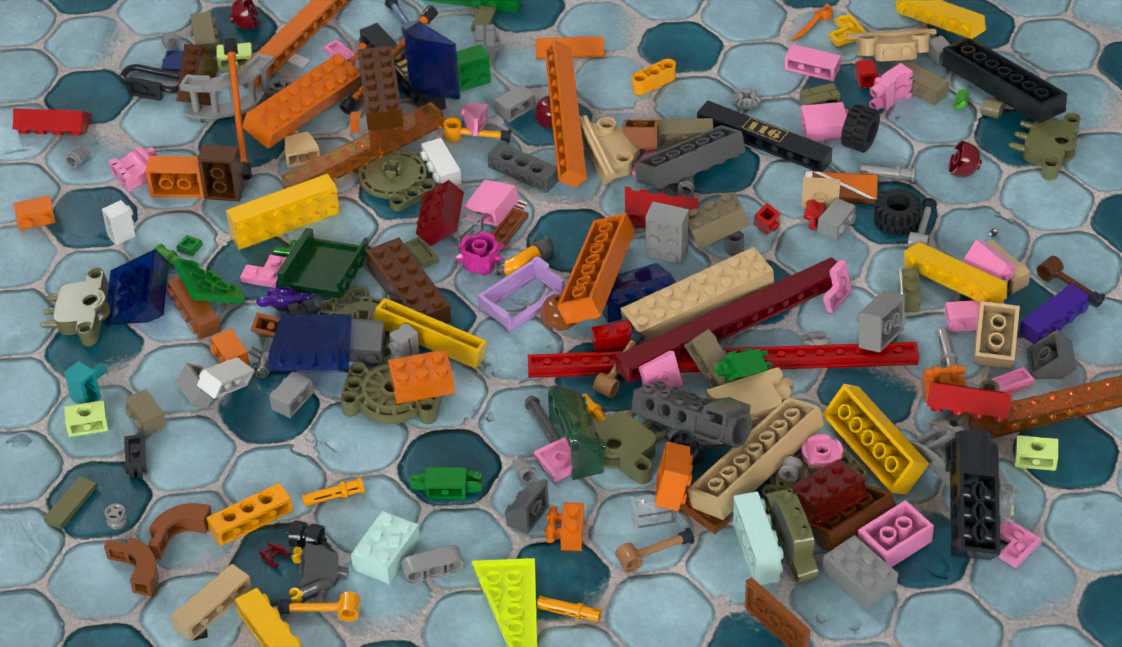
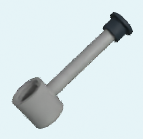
M925 198L923 200V215L918 232H910L907 249L918 242L928 246L929 235H926L925 231L930 214L937 207V202L934 199Z

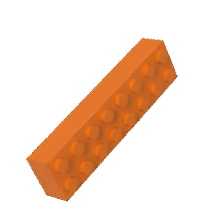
M337 53L247 112L242 128L269 149L284 139V137L359 88L361 82L360 70Z
M627 213L593 220L557 305L566 324L579 323L583 320H593L601 317L635 232Z

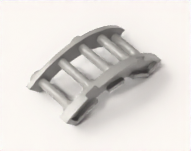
M257 53L249 62L244 64L243 69L237 71L238 86L247 83L249 92L247 96L240 99L242 113L255 108L269 87L267 69L274 62L273 56ZM230 71L220 74L221 77L210 78V75L187 74L180 83V90L190 92L192 105L185 113V117L218 119L235 116ZM261 75L262 83L255 89L254 80ZM229 89L231 102L218 105L216 92ZM197 92H209L211 105H199Z
M933 419L928 422L931 428L929 432L915 440H907L929 463L928 467L932 472L936 473L950 489V472L945 471V456L940 458L933 451L955 438L956 432L964 429L960 426L953 427L946 420ZM933 438L936 439L935 441H933L932 443L928 444L927 446H924V445H923L924 443L928 442L929 440H931V439H933ZM999 467V493H1005L1011 487Z

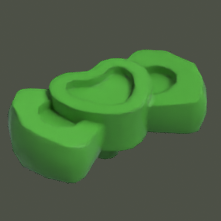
M961 89L955 94L956 103L953 105L955 110H961L968 104L967 99L970 93L967 89Z

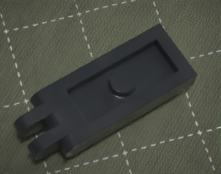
M145 435L124 436L126 474H130L131 480L135 479V473H138L139 479L143 478V472H147Z

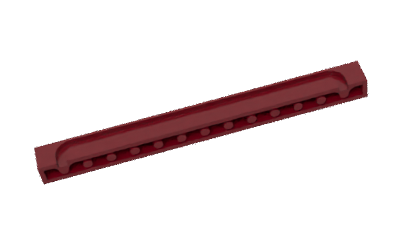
M832 257L616 355V372L628 383H631L641 378L639 366L670 350L675 353L676 361L689 356L690 354L684 345L708 329L716 336L717 342H720L827 292L828 287L833 286L830 270L837 261Z

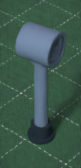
M385 0V5L393 10L403 23L401 25V32L403 37H405L418 23V20L410 22L400 9L398 0ZM422 28L412 39L423 36Z

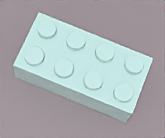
M757 491L734 496L733 525L752 578L760 585L780 581V573L783 572L781 559L784 558L782 547L777 545L776 531L771 529V517L766 515L765 501L760 499Z

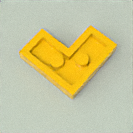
M849 13L835 18V24L839 29L829 32L828 38L836 47H840L856 41V39H847L846 34L867 32Z

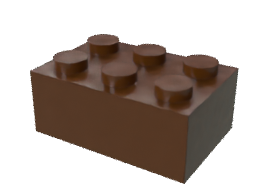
M203 144L197 160L204 199L240 202L245 186L238 147Z

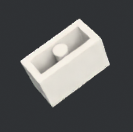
M120 200L102 209L107 236L116 246L136 237L134 231L136 226L131 217L133 212L129 205L126 206Z

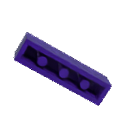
M1071 283L1023 319L1019 335L1034 344L1056 330L1061 331L1066 324L1073 322L1079 314L1087 311L1089 295Z

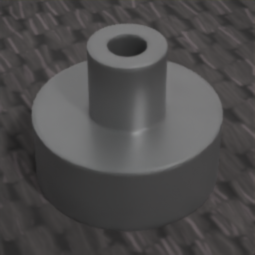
M167 32L162 36L161 42L165 48L174 49L179 45L180 39L175 32Z

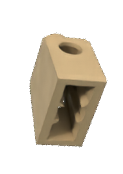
M295 130L289 136L284 137L287 168L321 161L319 146L310 132L300 133V131Z

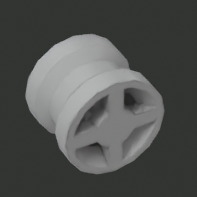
M786 457L779 469V476L787 482L797 481L799 473L803 468L802 462L796 457Z
M111 504L105 509L107 525L111 529L118 530L127 524L126 511L121 504Z

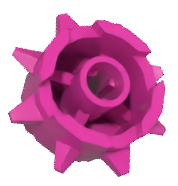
M478 232V235L469 234L462 240L461 244H457V247L461 249V253L455 259L462 261L464 270L472 273H479L483 276L489 275L494 269L495 263L504 259L499 256V251L505 247L504 244L497 243L494 235L487 232Z

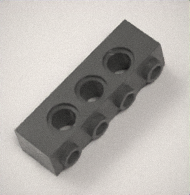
M499 142L487 154L489 168L546 193L559 182L557 166Z

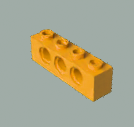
M278 483L206 517L208 529L218 545L222 546L293 512L292 501L282 485Z

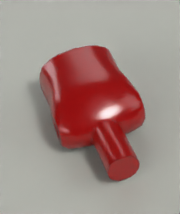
M808 200L806 202L803 218L810 221V230L816 229L818 219L824 213L825 204L823 202H817L816 200Z

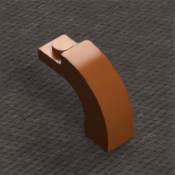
M186 503L161 513L149 528L151 533L149 548L153 552L155 559L161 560L169 541L179 533L193 531L206 534L208 530L206 517L212 515L210 505Z
M131 537L127 544L121 541L107 540L104 545L107 559L128 563L135 567L130 578L133 593L153 597L158 585L159 575L151 549L143 542Z

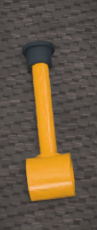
M452 117L444 121V138L446 141L457 142L462 138V135L473 136L467 128L461 126V121L458 118ZM511 129L508 131L502 130L501 132L481 130L478 136L499 138L501 141L510 143Z
M344 592L340 595L338 603H291L290 601L279 599L278 612L282 616V614H290L291 612L338 611L339 619L352 622L359 617L361 598L354 592Z

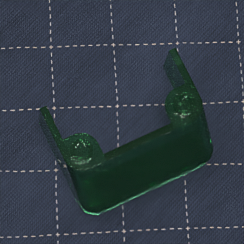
M558 385L548 387L549 420L553 425L560 424L571 450L572 480L604 473L603 451L606 450L604 439H600L588 412L586 397L576 391Z

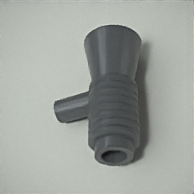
M267 337L265 339L263 352L253 346L248 352L258 358L254 369L255 375L258 378L264 379L269 375L276 359L275 357L283 348V343L275 337Z

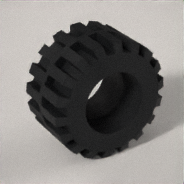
M855 104L849 111L843 124L841 133L842 145L865 153L871 147L877 135L880 123L879 111L861 104Z
M897 188V190L889 189V191H883L875 200L874 223L885 234L889 233L892 236L908 235L919 227L922 203L919 197L915 196L913 192L910 193L909 190Z

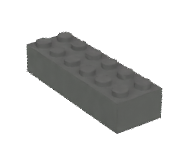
M721 125L634 162L638 183L661 190L666 188V185L680 182L682 178L696 175V172L708 170L710 166L722 164L729 158H736L740 153L746 151L742 131Z

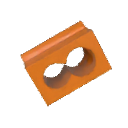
M361 111L351 112V132L359 133L358 119L362 118Z

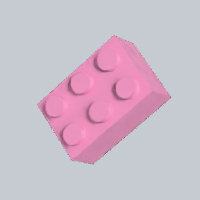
M905 500L860 528L857 538L890 567H893L932 542L934 525Z

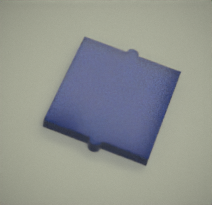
M167 51L165 58L162 59L161 69L180 72L183 51Z

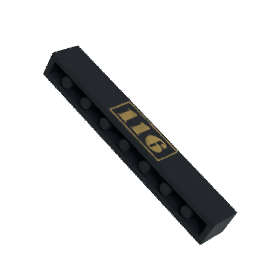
M378 23L360 29L359 42L365 43L367 48L392 45V49H394L398 45ZM402 50L395 57L394 63L397 83L401 86L403 92H406L413 102L415 101L419 109L424 111L427 116L446 109L445 95Z
M707 100L697 112V119L712 118L713 129L722 125L742 131L744 144L810 170L823 172L832 161L831 147Z

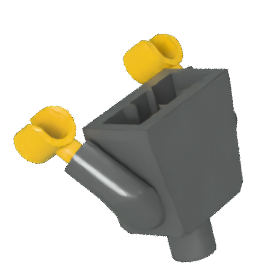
M306 543L303 550L300 547H295L293 550L294 554L291 557L294 563H300L299 587H301V590L292 588L289 592L290 600L292 603H301L303 595L306 597L325 589H331L337 578L347 579L349 568L338 566V554L328 550L321 544L312 545Z

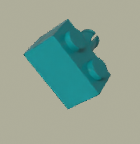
M78 361L64 372L70 397L78 404H84L101 399L97 379L107 373V368L103 363L99 362L94 368L90 369Z

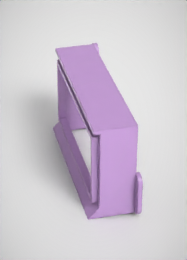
M534 257L533 260L477 295L479 310L482 309L500 322L510 333L540 313L542 304L547 297L557 293L562 294L565 288L564 279L548 269L549 264L543 259ZM535 278L554 290L512 319L507 311L496 305Z

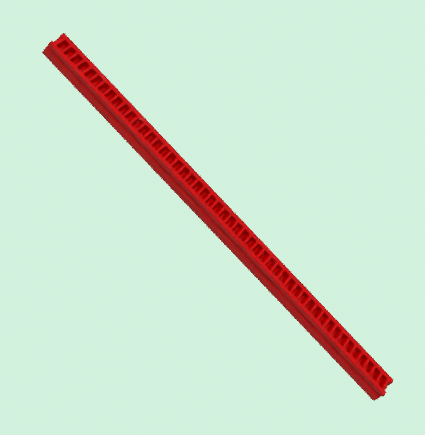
M891 342L881 352L859 348V344L722 348L726 353L732 351L740 353V351L751 348V350L760 349V351L767 350L768 355L763 359L765 362L771 361L773 365L768 370L777 367L780 370L907 366L918 365L919 360L917 342ZM623 351L528 354V378L609 374L616 364V355L621 354ZM690 355L677 361L680 373L701 372Z

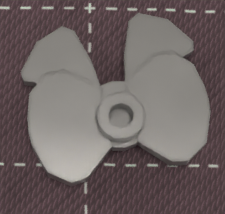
M812 331L801 336V340H804L803 344L826 345L830 343V338H826V332Z

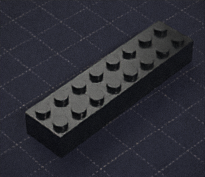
M965 38L943 48V67L1018 110L1035 122L1042 123L1066 112V92L974 39Z

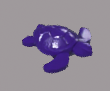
M278 287L268 289V296L258 298L256 303L260 307L271 306L276 310L287 311L286 304L294 302L301 304L302 300L314 299V296L308 292H292V288Z

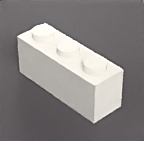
M439 138L422 143L420 157L426 163L428 172L432 173L435 183L439 185L450 180L455 185L462 184L461 170L443 140Z
M236 357L203 369L199 375L200 379L197 386L215 399L247 386L255 370Z

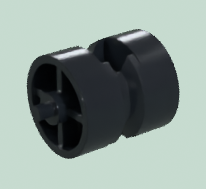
M313 298L302 300L301 304L298 302L286 304L287 315L284 316V319L304 324V322L307 324L319 322L318 311H321V307L315 305Z
M678 431L670 437L668 442L690 447V455H693L691 465L694 466L700 462L704 453L703 447L688 432Z
M295 520L290 531L287 530L290 547H300L302 549L306 543L323 545L324 542H327L323 525L311 524L308 526L307 522Z

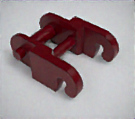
M271 542L268 543V548L265 551H259L260 557L265 559L266 564L275 569L279 567V564L277 562L274 563L272 559L276 554H282L287 558L291 556L290 552H286L283 546L280 544L275 545ZM271 550L274 551L271 556L268 554Z

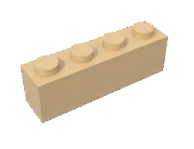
M233 564L222 570L216 578L208 582L203 589L196 595L191 596L183 606L173 612L171 615L173 629L192 642L235 605L236 598L252 590L250 576Z

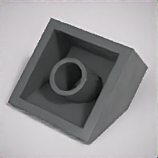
M345 318L343 334L344 361L383 364L387 347L384 321Z
M1059 330L1052 332L1026 348L1029 371L1034 379H1062L1077 370L1072 341Z
M542 479L527 484L522 491L518 492L515 501L508 505L505 510L507 526L527 535L549 507L548 480Z

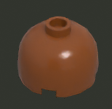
M561 293L547 297L541 308L542 323L549 329L551 327L557 328V331L568 330L576 324H566L557 307L562 295Z

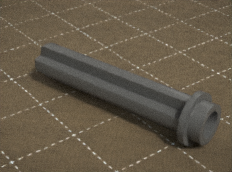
M529 396L525 400V407L530 410L549 442L553 443L561 439L539 404V398Z

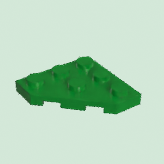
M175 260L174 266L193 300L230 304L244 303L245 296L239 286L231 283V285L221 280L222 277L211 270H208V272L198 267L199 263L193 260Z

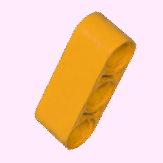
M664 59L635 72L632 75V92L636 95H643L675 80L676 62L672 59Z

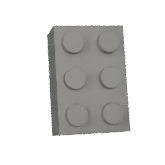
M652 202L646 215V257L679 265L682 264L688 252L689 209Z
M883 290L858 313L859 330L857 340H859V348L881 352L904 330V294Z
M855 535L823 556L822 572L865 611L897 589L898 573Z

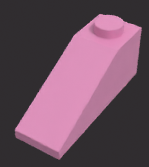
M468 102L462 108L461 118H464V125L473 136H478L488 121V104Z

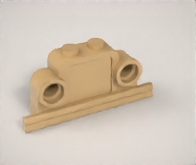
M920 29L846 34V38L856 39V53L859 56H873L876 61L917 59V53L929 51L930 34H936V30Z
M587 115L580 116L583 145L602 184H609L616 178L630 175L633 167H635L634 162L640 156V150L621 131V127L616 128V120L611 117H602L597 123L591 124Z
M777 367L707 389L706 398L712 399L715 402L731 397L750 404L751 428H753L788 397L791 398L790 388L794 387L789 377L783 378L782 371Z

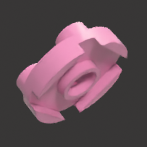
M817 434L809 437L808 442L805 444L803 443L802 458L808 464V467L817 466L821 467V469H829L840 465L843 447L839 440L830 439V435Z

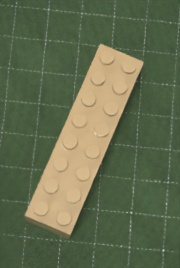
M752 247L621 308L622 321L629 320L632 330H637L644 335L645 339L639 343L640 345L774 284L773 269L757 249Z
M788 397L750 432L748 439L739 448L733 447L687 489L692 508L724 520L733 511L734 496L754 492L782 466L783 460L786 457L794 455L802 447L803 443L805 444L808 441L809 437L815 435L824 427L820 407Z

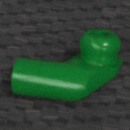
M292 240L290 242L291 246L287 248L275 246L274 255L287 257L298 240Z

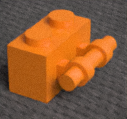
M953 364L950 367L940 368L939 366H933L931 369H925V372L922 373L921 382L925 402L927 403L931 381L966 386L963 375L966 372L965 366Z
M564 502L562 514L557 512L558 508L556 506H551L546 517L548 521V526L545 528L546 541L553 543L555 538H560L561 550L582 551L585 523L584 503ZM556 524H561V528H557Z

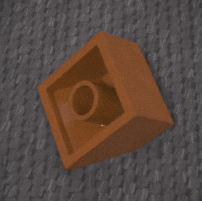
M623 120L621 131L639 149L650 152L658 148L659 120Z

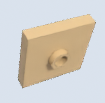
M803 177L801 208H806L808 200H816L817 202H823L826 210L836 198L839 199L840 179Z

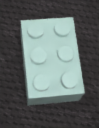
M382 511L351 554L353 570L390 584L401 569V561L405 557L410 556L420 541L419 525Z

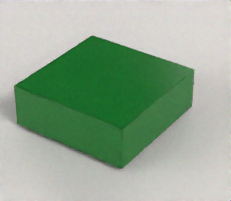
M186 235L176 247L177 251L193 256L202 247L203 243L200 239Z

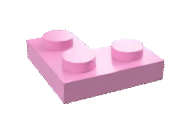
M270 255L264 267L246 264L240 276L241 282L277 288V272L287 257Z
M839 260L831 268L830 277L833 286L823 297L826 312L832 314L852 292L847 264L843 260Z
M1006 518L1000 524V539L1008 543V545L1000 552L999 558L1017 569L1041 544L1042 539L1009 518Z

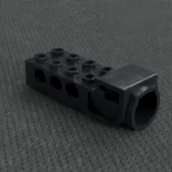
M980 429L961 430L955 433V438L945 444V471L950 472L951 556L992 560L1000 555L998 447L995 442H991V433Z

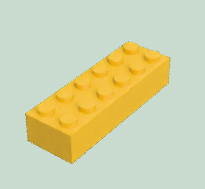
M325 174L226 210L230 236L237 248L241 250L340 213L337 187L330 176Z
M843 384L822 414L891 493L907 495L929 465L926 459L859 386Z

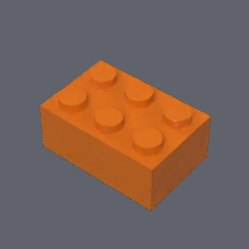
M149 156L146 175L151 197L204 198L197 160L198 156Z
M446 349L388 360L389 375L396 404L455 394L454 378Z
M666 441L656 477L655 506L679 511L680 505L685 504L687 497L686 489L691 484L693 467L691 465L693 455H690L689 446Z

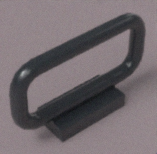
M131 64L126 66L119 74V80L128 85V95L161 101L163 92H178V85L166 86L160 82L131 76L127 78L126 76L131 71H141L179 79L180 72Z

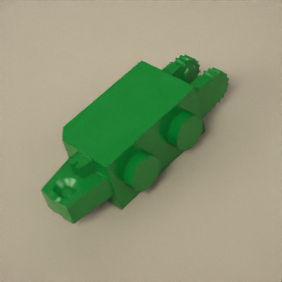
M751 348L740 351V353H737V351L727 353L726 358L713 366L717 376H725L728 382H733L767 371L773 365L771 361L765 362L763 359L768 355L767 350L760 351V349L751 350Z
M426 467L425 473L411 474L410 488L424 490L426 497L429 499H466L467 493L481 492L483 474L467 471V468Z

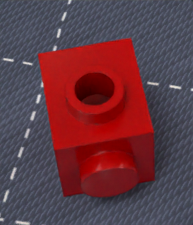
M873 60L855 62L854 75L859 88L873 87L878 74Z
M766 203L755 214L753 225L768 235L771 231L775 232L780 226L781 213Z

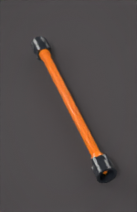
M428 5L423 10L418 23L393 49L394 59L423 25L429 24L438 15L435 7ZM362 86L355 94L349 95L339 105L345 114L350 115L356 108L359 98L363 95Z
M227 38L223 41L224 55H227L229 59L239 156L243 180H249L252 178L251 163H248L246 159L235 60L236 54H238V45L235 38Z

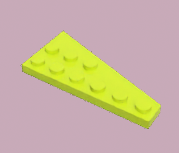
M535 558L472 561V567L507 647H537Z

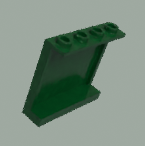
M306 228L277 272L279 287H289L296 291L342 298L345 291H348L352 280L356 278L358 270L363 266L366 259V250L370 249L368 238L365 237L360 245L314 238L313 229Z

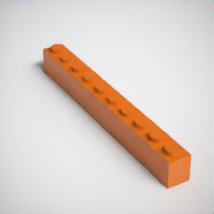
M311 0L274 37L261 47L257 53L270 55L274 58L273 64L267 69L268 79L272 72L275 73L349 0ZM261 75L254 80L255 88L262 83Z
M554 40L544 51L558 180L577 188L586 180L587 173L572 48Z

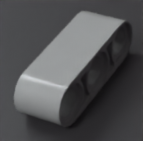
M449 545L411 555L401 561L406 581L410 584L460 572L465 566L459 547L456 545Z

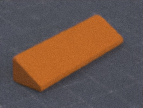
M602 36L537 38L535 40L536 59H545L544 50L554 40L570 46L573 58L604 57V39Z

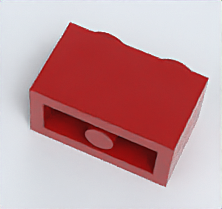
M630 321L592 327L594 351H624L631 336L632 327Z

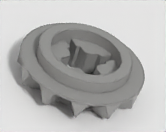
M743 88L742 91L737 90L736 94H733V103L741 109H753L761 102L760 94L756 90L751 91L750 88L748 90Z

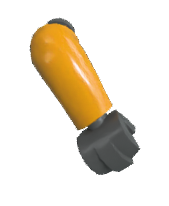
M548 235L539 241L536 238H532L530 247L510 259H506L501 264L496 262L494 265L495 275L507 277L533 260L534 257H540L543 260L551 258L554 253V245L550 236Z

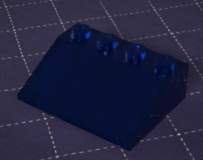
M421 21L404 30L409 85L421 93L456 100L460 99L456 43Z
M156 249L110 271L107 295L110 314L104 320L105 325L146 323L164 315L169 262Z
M657 263L620 273L616 277L602 313L608 323L622 319L621 308L676 283L671 273Z
M352 314L281 315L269 351L268 370L277 373H291L292 371L295 373H349Z

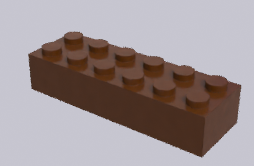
M392 45L359 49L358 58L368 131L403 126Z
M400 237L366 250L369 269L392 301L443 323L451 322L449 303Z

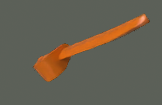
M826 4L820 11H815L814 17L792 37V41L804 35L819 19H831L833 11L830 4Z

